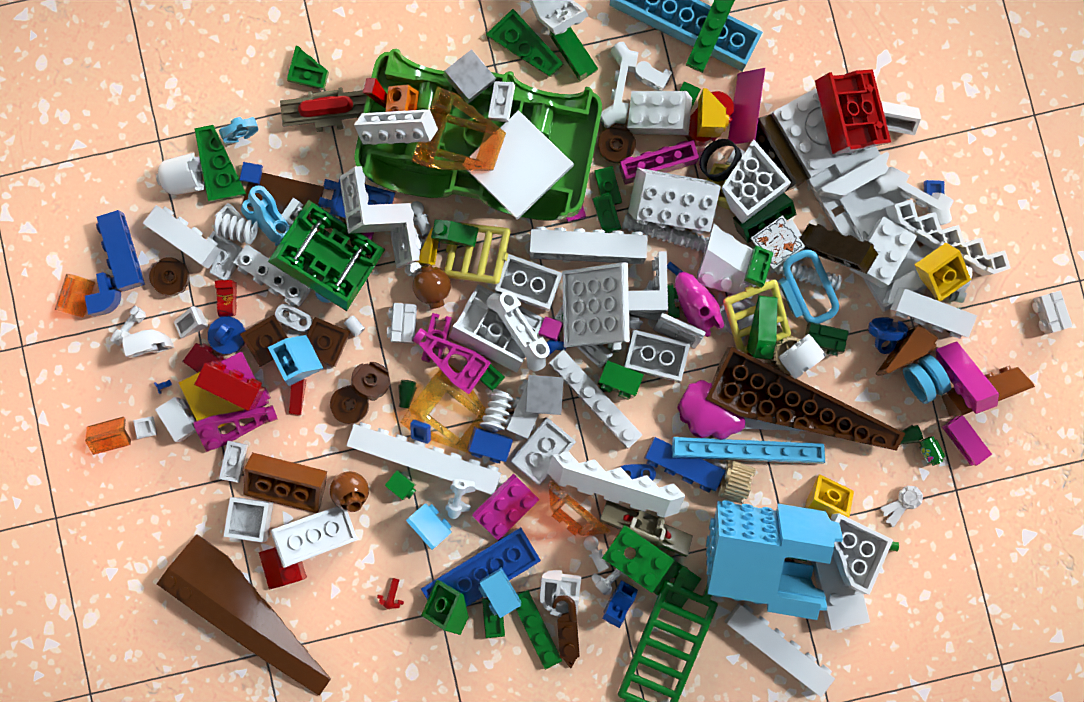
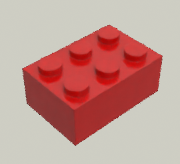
M219 361L204 364L194 385L247 411L256 408L265 390V387L261 386L262 382L254 378H244V373L235 369L228 370L226 369L227 365Z

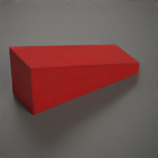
M366 78L362 93L386 108V97L388 94L376 78Z
M306 379L291 385L289 414L302 415Z

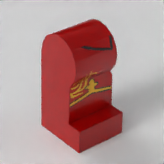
M233 280L215 281L218 316H235L237 310V282Z

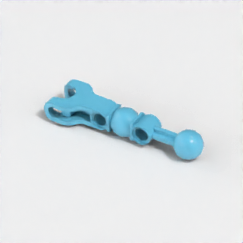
M262 186L253 187L248 194V199L241 205V212L247 220L252 221V225L257 221L258 227L270 241L275 243V246H278L290 227L278 212L275 200L271 194ZM255 193L262 195V201L255 196ZM247 206H252L254 211H249ZM315 292L317 299H319L321 302H331Z

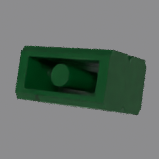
M810 322L807 324L805 336L809 334L813 337L823 351H827L826 355L838 357V354L845 352L849 331Z

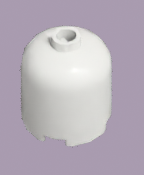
M195 153L164 160L159 165L156 181L166 193L179 195L205 189V182H202L201 161L199 157H194Z

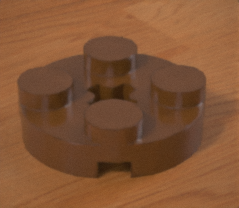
M623 125L609 126L599 136L598 149L600 155L608 162L620 163L623 159L631 157L635 151L636 139L630 130ZM619 140L622 147L616 149L611 143Z
M166 257L159 260L156 265H153L150 270L149 279L151 285L160 294L175 296L186 290L190 275L184 263L176 258ZM169 272H172L174 279L168 282V279H165V275H169Z
M377 362L359 364L352 373L351 388L362 398L375 401L382 397L389 388L390 379L388 371ZM366 378H374V384H369Z
M349 385L334 392L330 400V409L335 419L345 424L358 423L368 413L369 399L360 397ZM351 399L355 407L347 410L345 402H349Z

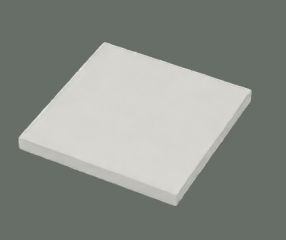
M518 110L509 119V122L503 124L462 163V166L518 220L574 166V163Z
M623 262L562 271L564 347L630 342L628 263Z

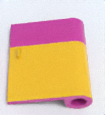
M242 351L221 361L227 365L226 369L238 370L245 374L244 378L255 379ZM200 372L178 382L197 421L215 415L245 410L194 385ZM266 388L256 408L269 404L268 399L271 397ZM228 423L220 424V425L218 426V428H220V427H222V426H224V425H226V424H228Z

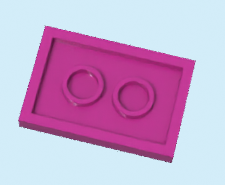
M513 473L472 516L499 541L540 499Z

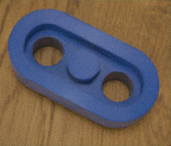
M649 464L621 466L624 471L630 472L631 479L643 477L644 470L650 472L649 478L652 481L656 477L654 467Z

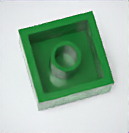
M607 360L597 385H600V389L605 392L611 393L615 391L619 393V397L629 400L636 396L644 374Z

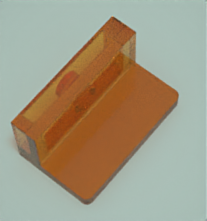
M66 273L55 310L83 318L87 309L85 296L92 294L95 282Z
M124 416L87 426L85 442L93 455L131 445V439L125 430L126 419Z

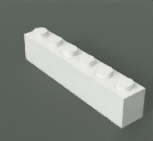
M564 350L549 362V365L560 377H564V381L627 449L642 436V433Z
M737 603L724 622L822 697L835 680L830 675L833 671L824 664L821 667L815 663L817 659L808 652L803 654L799 651L801 646L793 640L790 642L785 640V634L779 629L775 628L772 630L768 626L770 622L761 615L759 618L752 614L754 610L744 603L742 606Z

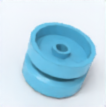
M930 354L919 358L917 364L911 363L903 368V375L910 390L924 404L935 400L936 394L943 395L951 390V383L947 373L941 364Z

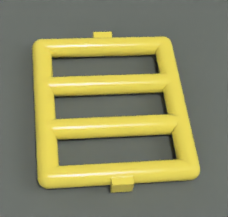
M462 223L479 228L478 232L485 233L477 274L468 273L473 247L470 246L465 248L461 271H452L457 245L452 244L447 245L446 248L448 255L444 271L449 278L498 284L504 261H507L508 258L506 251L511 232L510 229ZM493 234L502 235L493 276L484 275Z
M776 280L766 282L762 288L758 286L753 287L752 285L744 288L745 291L723 300L738 350L746 354L749 353L746 350L747 346L743 344L742 337L750 334L751 326L739 330L737 321L753 315L756 305L734 313L732 304L771 289L773 297L778 298L777 323H781L782 332L777 333L776 342L791 336Z

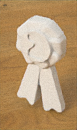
M907 485L899 491L898 500L880 508L884 511V516L892 513L886 522L895 527L906 509H915L922 504L923 494L916 486Z

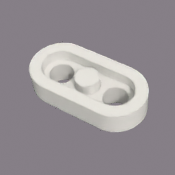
M288 304L279 305L275 311L278 321L300 332L308 331L313 322L310 315ZM289 311V316L285 318L283 313ZM305 319L306 324L301 326L300 321Z

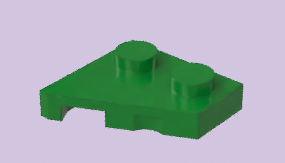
M296 45L287 81L325 90L329 75L328 70Z

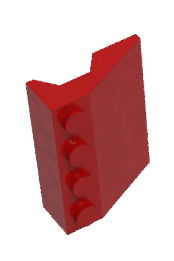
M873 69L855 70L844 75H833L832 72H829L815 80L832 154L849 153L891 143Z

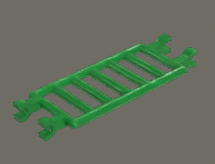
M680 565L674 583L665 581L662 585L618 691V696L624 699V702H649L627 692L631 681L670 697V702H678L718 607V603L711 600L712 595L708 594L707 585L703 595L682 587L689 572L688 567ZM670 590L709 607L705 618L665 602L668 591ZM661 608L700 624L701 627L698 635L695 636L657 620ZM653 627L694 643L690 654L650 638ZM646 645L686 661L683 671L679 672L642 656ZM638 664H643L678 679L675 690L634 674Z

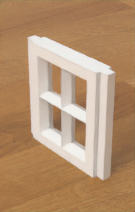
M665 313L661 314L653 329L674 340L690 343V347L694 349L706 333Z

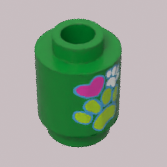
M934 436L919 441V448L927 464L931 463L932 466L943 462L942 458L945 457V454Z

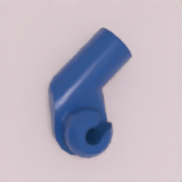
M548 340L546 342L550 349L547 357L555 350H566L563 341Z

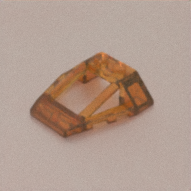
M437 87L430 106V112L438 130L430 142L417 143L411 161L433 169L493 171L506 132L478 113L473 106L468 105L456 93ZM452 105L479 123L449 115ZM446 122L485 133L476 159L437 148ZM434 156L448 159L451 161L436 160L434 159Z
M552 480L548 482L550 509L553 512L551 516L559 523L563 520L568 525L566 529L573 535L577 533L581 536L604 535L611 531ZM566 503L588 523L582 527L564 512L561 507Z

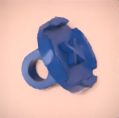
M230 316L220 317L209 327L208 342L216 352L222 354L236 353L245 344L240 335L246 331L245 327L236 318Z
M889 317L875 318L869 323L868 331L876 337L875 347L880 353H891L896 347V342L906 338L908 327L905 323L899 320L898 323L893 322L894 319ZM885 341H889L886 347H881Z

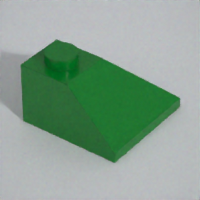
M437 579L421 616L444 631L461 635L469 618L464 595Z

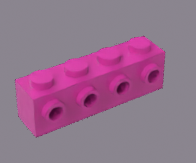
M694 140L689 142L682 141L675 146H665L655 152H644L638 157H627L620 162L619 169L624 185L634 182L637 168L667 173L697 164L699 156Z
M957 341L936 349L935 359L944 368L949 380L954 385L957 394H961L968 408H971L975 414L998 406L999 393Z

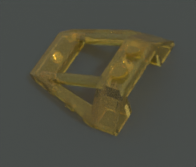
M449 364V366L452 368L454 372L460 373L456 368ZM440 369L409 407L400 423L411 431L410 423L413 420L423 423L427 422L446 437L444 438L431 432L432 441L471 454L467 449L474 427L483 429L480 423L484 422L482 418L484 415H487L485 413L486 409L474 390L467 394L474 402L473 404L453 388L454 384ZM446 393L477 416L461 438L457 437L429 415Z

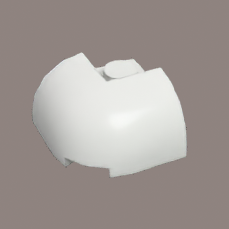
M153 329L143 330L123 337L124 352L126 357L129 358L149 352L157 354L175 348L169 336Z
M562 570L545 572L541 581L540 603L550 614L560 616L568 612V604L560 601L557 603L556 608L553 609L552 603L556 597L567 595L574 600L577 614L581 576L562 574Z

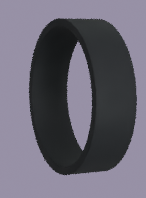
M718 139L710 143L702 152L699 162L700 169L712 181L727 180L742 158V153L731 140ZM721 147H734L735 156L731 165L719 174H708L707 163L710 156Z

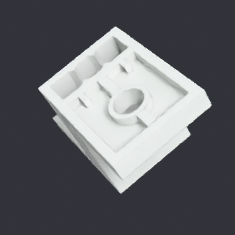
M528 0L536 19L555 35L566 32L567 28L582 23L588 17L586 9L574 0Z
M362 166L353 167L341 175L340 184L348 233L390 231L396 268H404L419 261L420 250L417 247V231L414 228V212L411 209V204L368 205L369 197L365 190L366 178Z
M659 251L654 260H652V271H656V276H654L652 282L653 290L628 291L629 314H662L668 310L667 251ZM621 343L608 344V348H611V353H619L621 351Z

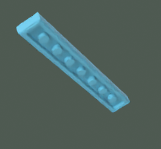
M673 437L672 458L824 464L825 447L821 443Z

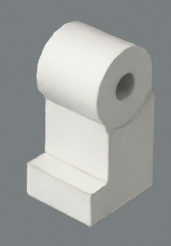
M646 61L639 62L635 69L636 79L657 91L664 90L672 74V71L665 69L662 73Z

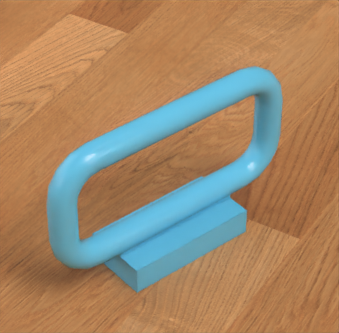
M802 250L788 257L783 263L782 268L785 278L783 277L777 280L792 314L796 318L802 315L806 322L817 324L833 318L839 311V301L819 256L812 250ZM805 257L811 258L832 305L828 312L817 317L811 316L790 270L793 263Z

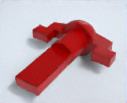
M392 578L386 601L383 600L384 596L377 595L379 604L383 605L386 609L400 608V604H404L402 600L394 603L400 579Z

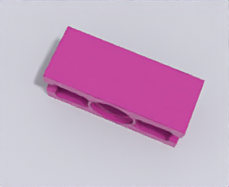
M432 313L428 334L433 336L439 334L442 336V339L447 341L452 318L445 317L444 321H446L443 331L435 330L436 319H439L440 315ZM435 344L433 348L439 349L438 357L443 359L446 347L441 344ZM423 350L421 360L430 363L431 359H428V354Z
M963 415L955 416L942 426L970 466H977L992 455Z

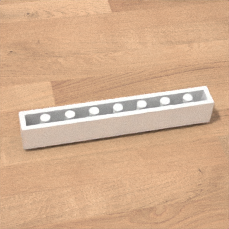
M360 422L359 425H353L346 445L348 447L450 481L454 479L475 482L476 490L491 495L497 489L502 474L498 472V467L488 464L486 468L480 466V461L470 458L468 462L462 460V455L451 452V455L443 453L444 449L435 446L429 449L425 447L426 443L417 440L411 443L407 441L408 437L399 434L393 437L388 435L389 431L378 428L377 431L370 429L371 425Z

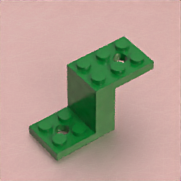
M626 525L623 526L602 557V559L656 595H659L665 581L669 582L672 578H676L681 565ZM628 547H632L636 551L632 559H628L624 555V551ZM689 570L682 587L693 592L701 578ZM669 590L665 601L682 608L689 598Z

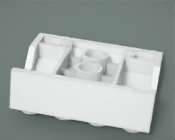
M478 284L461 316L454 324L449 338L517 373L526 356L498 313L488 308L487 299L494 292ZM519 306V310L537 336L544 318Z

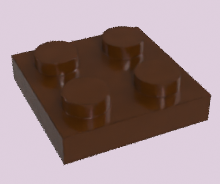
M275 315L270 316L240 334L259 367L274 360L268 347L288 338Z
M314 317L307 337L318 359L336 367L351 332Z

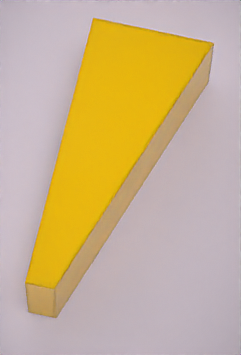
M433 228L430 229L421 249L419 261H416L417 263L435 265L439 241L431 238Z

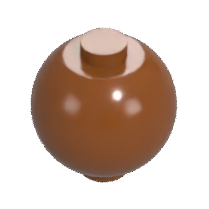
M432 265L421 267V271L415 275L413 280L415 296L421 302L429 304L430 309L440 308L445 305L444 299L448 297L451 290L449 276L442 269L432 267Z
M353 471L340 473L333 479L330 485V497L337 507L350 512L359 511L369 495V486L366 479Z

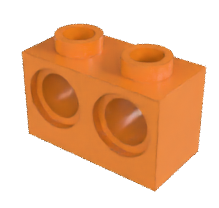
M410 85L389 86L385 112L417 110L419 91Z

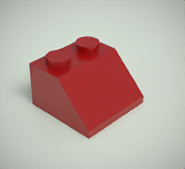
M276 547L258 552L269 590L307 578L302 561L283 568Z

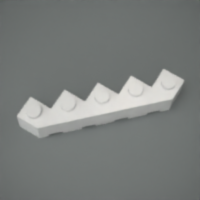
M912 199L885 208L889 220L915 234L917 241L934 250L944 243H948L960 250L965 265L971 266L972 271L982 276L1011 269L1005 250L987 255L983 239L977 238L964 242L959 225L941 230L936 212L918 217Z
M569 451L553 455L547 472L559 486L566 487V485L578 488L577 491L592 495L596 493L604 496L605 500L619 504V501L630 504L631 508L645 512L648 509L657 512V516L663 518L679 513L685 495L674 483L658 487L647 475L631 479L621 467L605 471L595 459L578 463Z

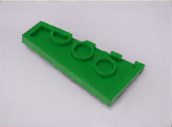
M514 9L505 15L486 34L487 37L549 77L564 65Z
M208 125L194 128L208 201L211 203L246 196V191L215 126Z

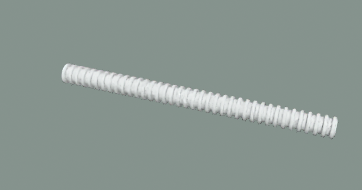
M629 213L625 215L622 230L626 228L629 232L631 230L643 232L645 235H650L651 238L657 237V240L662 239L663 242L667 240L668 243L674 242V245L679 244L681 247L684 245L685 248L691 247V250L696 249L698 252L701 250L702 253L705 251L709 239L708 236L704 238V235L698 236L697 233L694 235L691 231L687 233L686 230L681 231L674 229V227L670 228L669 225H667V228L656 226V223L649 222L648 225L641 224L637 220L632 219L633 216H629ZM783 263L774 269L771 266L769 267L771 273L776 272L777 275L782 274L785 277L782 269ZM793 263L790 270L795 280L799 279L801 282L804 280L805 283L810 282L811 285L816 284L818 287L821 285L824 288L816 269H813L811 266L807 268V265L801 266L800 263ZM827 271L828 279L833 290L836 292L840 288L842 277L841 275L836 276L835 273L831 275Z

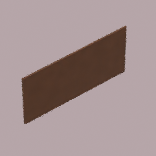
M262 172L260 185L247 184V195L244 196L243 202L248 199V194L253 187L262 186L274 198L277 210L282 214L293 198L302 203L303 207L308 200L318 205L319 199L323 195L324 186ZM255 193V196L262 201V195Z

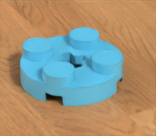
M237 117L231 120L230 125L219 129V133L224 143L232 144L239 142L238 138L243 136L244 139L250 138L259 129L254 117L244 120L241 117Z

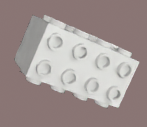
M637 168L628 213L633 216L632 219L637 220L641 224L648 225L649 222L656 223L655 225L667 228V225L674 226V229L685 231L688 228L692 232L703 234L704 231L710 232L721 186L709 180Z

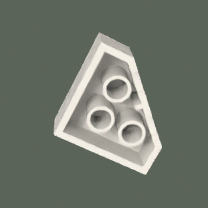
M839 513L832 514L830 521L839 523L843 536L842 542H834L833 556L844 585L859 593L870 595L893 539Z

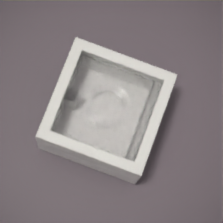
M230 497L223 537L266 542L268 540L274 502Z

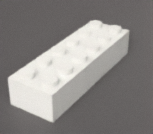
M535 227V229H531L530 259L644 264L647 258L648 235H643V232L624 234L623 231L604 233V230L585 232V229L566 231V228L547 230L546 227Z

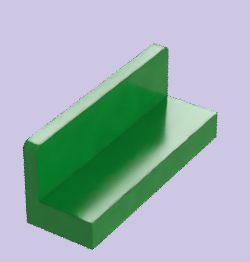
M571 27L567 28V31L562 34L555 35L550 31V38L579 81L598 71V67Z

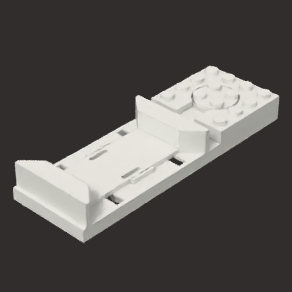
M816 88L772 112L774 120L809 178L806 180L807 184L833 228L842 233V235H852L862 242L867 240L879 219L883 216L889 219L886 207L908 201L899 195L900 192L898 190L879 194L874 188V180L884 176L888 170L886 164L889 157L888 151L880 154L877 147H871L849 153L832 154ZM842 205L845 212L835 217L831 210ZM915 239L891 283L883 289L863 278L882 312L891 308L899 288H905L916 293L927 288L920 279L914 264L929 255L934 249L927 245L919 248Z

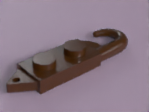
M561 595L554 599L552 608L555 609L560 601L568 604V612L558 617L557 626L560 658H563L567 665L572 668L576 659L580 657L576 604L571 597Z

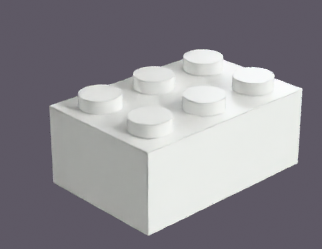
M631 91L627 128L637 135H688L692 97L687 91Z
M883 216L876 222L866 240L874 245V249L879 254L868 273L865 274L852 268L849 270L883 289L891 283L917 236Z
M508 254L495 292L501 294L506 291L511 292L520 302L549 312L561 281L562 273Z
M633 330L624 367L642 374L679 383L682 381L690 343Z

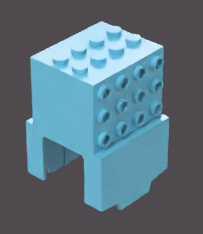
M728 500L717 501L715 516L710 519L709 523L710 534L709 536L707 535L706 539L708 594L718 598H732L736 601H751L759 605L767 604V612L818 620L819 611H827V603L824 590L815 588L811 579L814 565L784 560L787 557L830 564L834 542L843 541L839 523L830 521L826 511L777 504L776 510H773L769 507H753L750 504H734Z

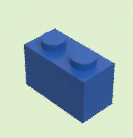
M474 427L467 449L471 452L472 456L478 458L487 456L490 457V461L500 464L501 461H507L513 439Z

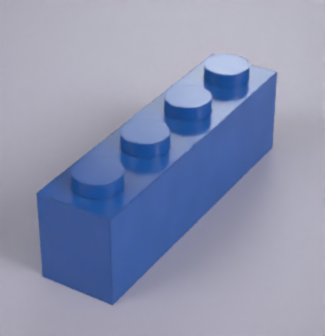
M116 210L97 216L98 223H96V228L103 238L101 245L103 250L107 252L108 259H106V262L114 276L112 277L114 287L124 292L145 285L125 214Z
M653 437L644 456V459L648 460L647 464L655 468L659 465L665 468V473L672 476L678 474L682 476V481L691 485L695 482L700 485L699 489L708 493L711 490H717L726 471L703 459L672 458V445L656 437Z

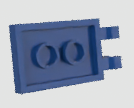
M325 179L324 189L334 192L331 200L320 197L319 207L331 209L330 214L346 219L340 179L339 182ZM365 184V190L369 197L368 205L393 204L395 192Z

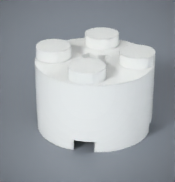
M808 334L778 358L793 378L796 379L804 374L803 372L820 362L826 354L813 337Z

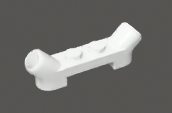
M624 42L615 44L610 52L620 66V71L616 70L614 81L617 82V87L612 89L611 100H614V103L603 110L600 123L605 128H609L614 123L625 125L629 103H623L622 97L627 72L635 73L639 52L629 50Z
M889 167L884 176L874 180V188L877 193L884 194L898 190L900 196L906 199L912 198L916 200L915 204L918 206L930 208L931 213L936 212L940 225L951 222L950 208L954 200L943 193H933L930 196L907 183L910 176L897 168Z
M508 291L502 294L499 292L493 293L487 299V306L498 313L526 356L527 368L532 371L543 369L546 366V357L550 352L548 344L543 337L538 339L518 307L521 303L513 293Z

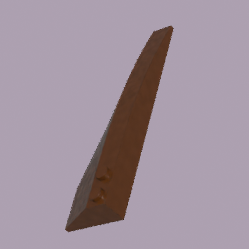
M727 347L706 397L707 400L741 417L895 451L898 450L905 435L904 432L798 379H794L792 376L734 347Z
M195 535L157 582L159 587L216 628L320 696L330 682L331 678L311 657L308 650L301 645L293 632L286 627L283 620L267 601L256 591L257 589L244 577V574L234 565L231 558L200 535Z

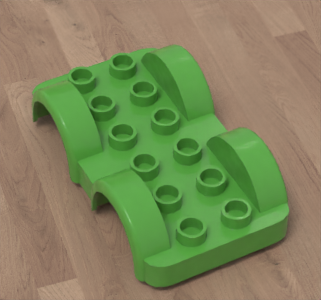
M392 49L390 52H384L379 55L375 61L371 78H376L387 94L389 86L410 85L419 91L417 110H430L438 130L431 141L426 143L363 144L358 135L354 157L356 166H362L363 173L373 183L396 192L425 198H447L455 194L479 199L490 208L512 215L462 166L466 159L506 123L490 121L488 118L494 83L467 104L443 76L444 71L417 64L403 56L399 49ZM508 71L505 74L491 72L496 77L495 81L513 82L515 84L510 118L519 110L574 163V166L521 217L534 220L556 221L577 215L584 203L602 114L600 97L587 86L582 92L576 94L552 93L520 82L512 71ZM367 96L364 113L386 111V108Z

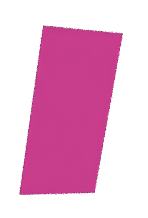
M766 68L737 74L733 101L734 112L731 116L733 120L730 123L728 139L734 144L749 143L756 138Z

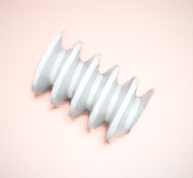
M219 212L215 219L214 231L217 237L223 236L225 239L230 238L233 241L238 240L241 243L245 241L246 244H251L258 233V222L256 221L252 226V221L248 220L244 224V218H240L239 222H237V216H233L230 220L229 214H226L223 219L222 212Z
M493 389L495 394L490 396L492 401H489L487 404L490 408H486L485 413L487 415L483 416L484 422H481L480 426L487 431L496 433L498 430L505 429L500 424L507 423L503 416L510 415L505 410L512 409L508 402H514L515 399L504 391Z

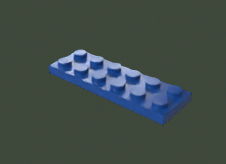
M520 527L437 579L462 593L467 607L483 597L479 590L481 579L502 567L507 578L511 580L539 563L541 559ZM437 579L421 588L427 600Z

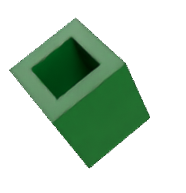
M399 470L385 484L389 490L402 500H405L406 497L410 499L416 492L414 487L417 484Z

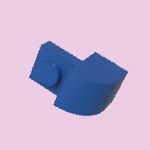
M104 272L96 274L100 293L85 296L88 315L94 317L113 312L121 301V292L113 289L112 277Z
M621 580L603 611L602 619L620 628L627 611L636 598L638 589Z

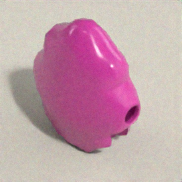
M686 272L679 273L675 278V289L682 311L689 324L705 331L704 336L709 337L711 336V327L714 325L717 329L724 327L720 306L711 293L692 274Z
M699 380L696 383L689 384L677 409L680 412V420L688 424L689 430L694 436L698 438L713 436L716 439L723 440L732 434L741 432L745 428L746 421L744 417L738 416L706 399L711 383Z

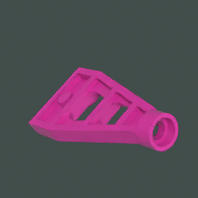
M422 328L419 329L412 339L413 342L422 347L448 379L467 394H470L491 364V362L477 352L428 334ZM424 336H426V338H427L426 341H425V342H421V340L424 338ZM435 344H441L449 349L444 359H440L433 353L432 349ZM453 354L461 355L467 359V364L460 373L454 372L448 364V360Z
M273 405L266 408L260 407L250 411L243 410L215 415L196 421L193 424L206 452L225 446L227 441H234L264 423L278 420ZM254 417L253 421L244 426H241L239 423L240 419ZM231 422L236 425V428L227 434H221L218 426L224 423Z

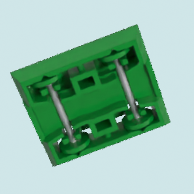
M308 200L268 262L347 311L384 253L385 248L361 233H348L346 223ZM330 228L333 229L331 233L325 230ZM348 240L352 241L353 247L347 244Z

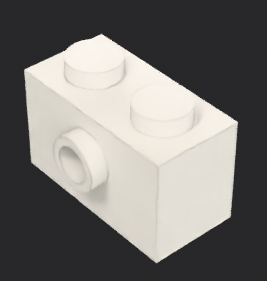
M881 102L888 131L916 135L921 121L919 108Z

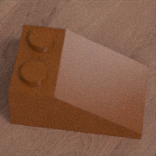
M920 324L908 328L906 338L898 341L895 349L888 355L875 374L877 376L889 374L927 353L930 354L937 346L935 342L938 337Z

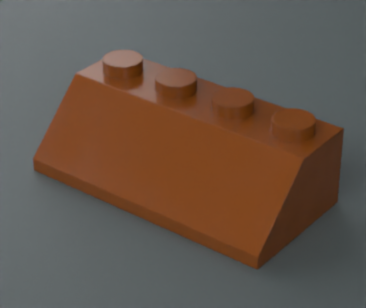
M1009 365L1000 368V373L995 375L992 372L985 374V377L999 393L998 401L1035 387L1033 382L1019 367L1011 368ZM954 387L946 394L941 395L950 417L962 416L973 412L971 408L967 407L961 394H957Z
M252 452L244 468L243 495L318 513L326 486L327 471Z

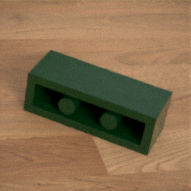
M782 193L743 224L736 216L733 217L736 231L749 243L752 241L751 237L782 215L787 221L797 214L793 200L785 193Z

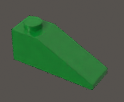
M758 296L746 349L754 358H773L777 336V297Z

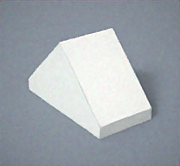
M195 306L190 307L173 321L181 339L209 327L202 310Z

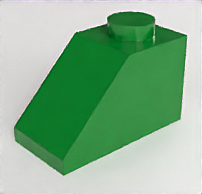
M435 219L431 238L443 244L475 247L479 228L454 221Z

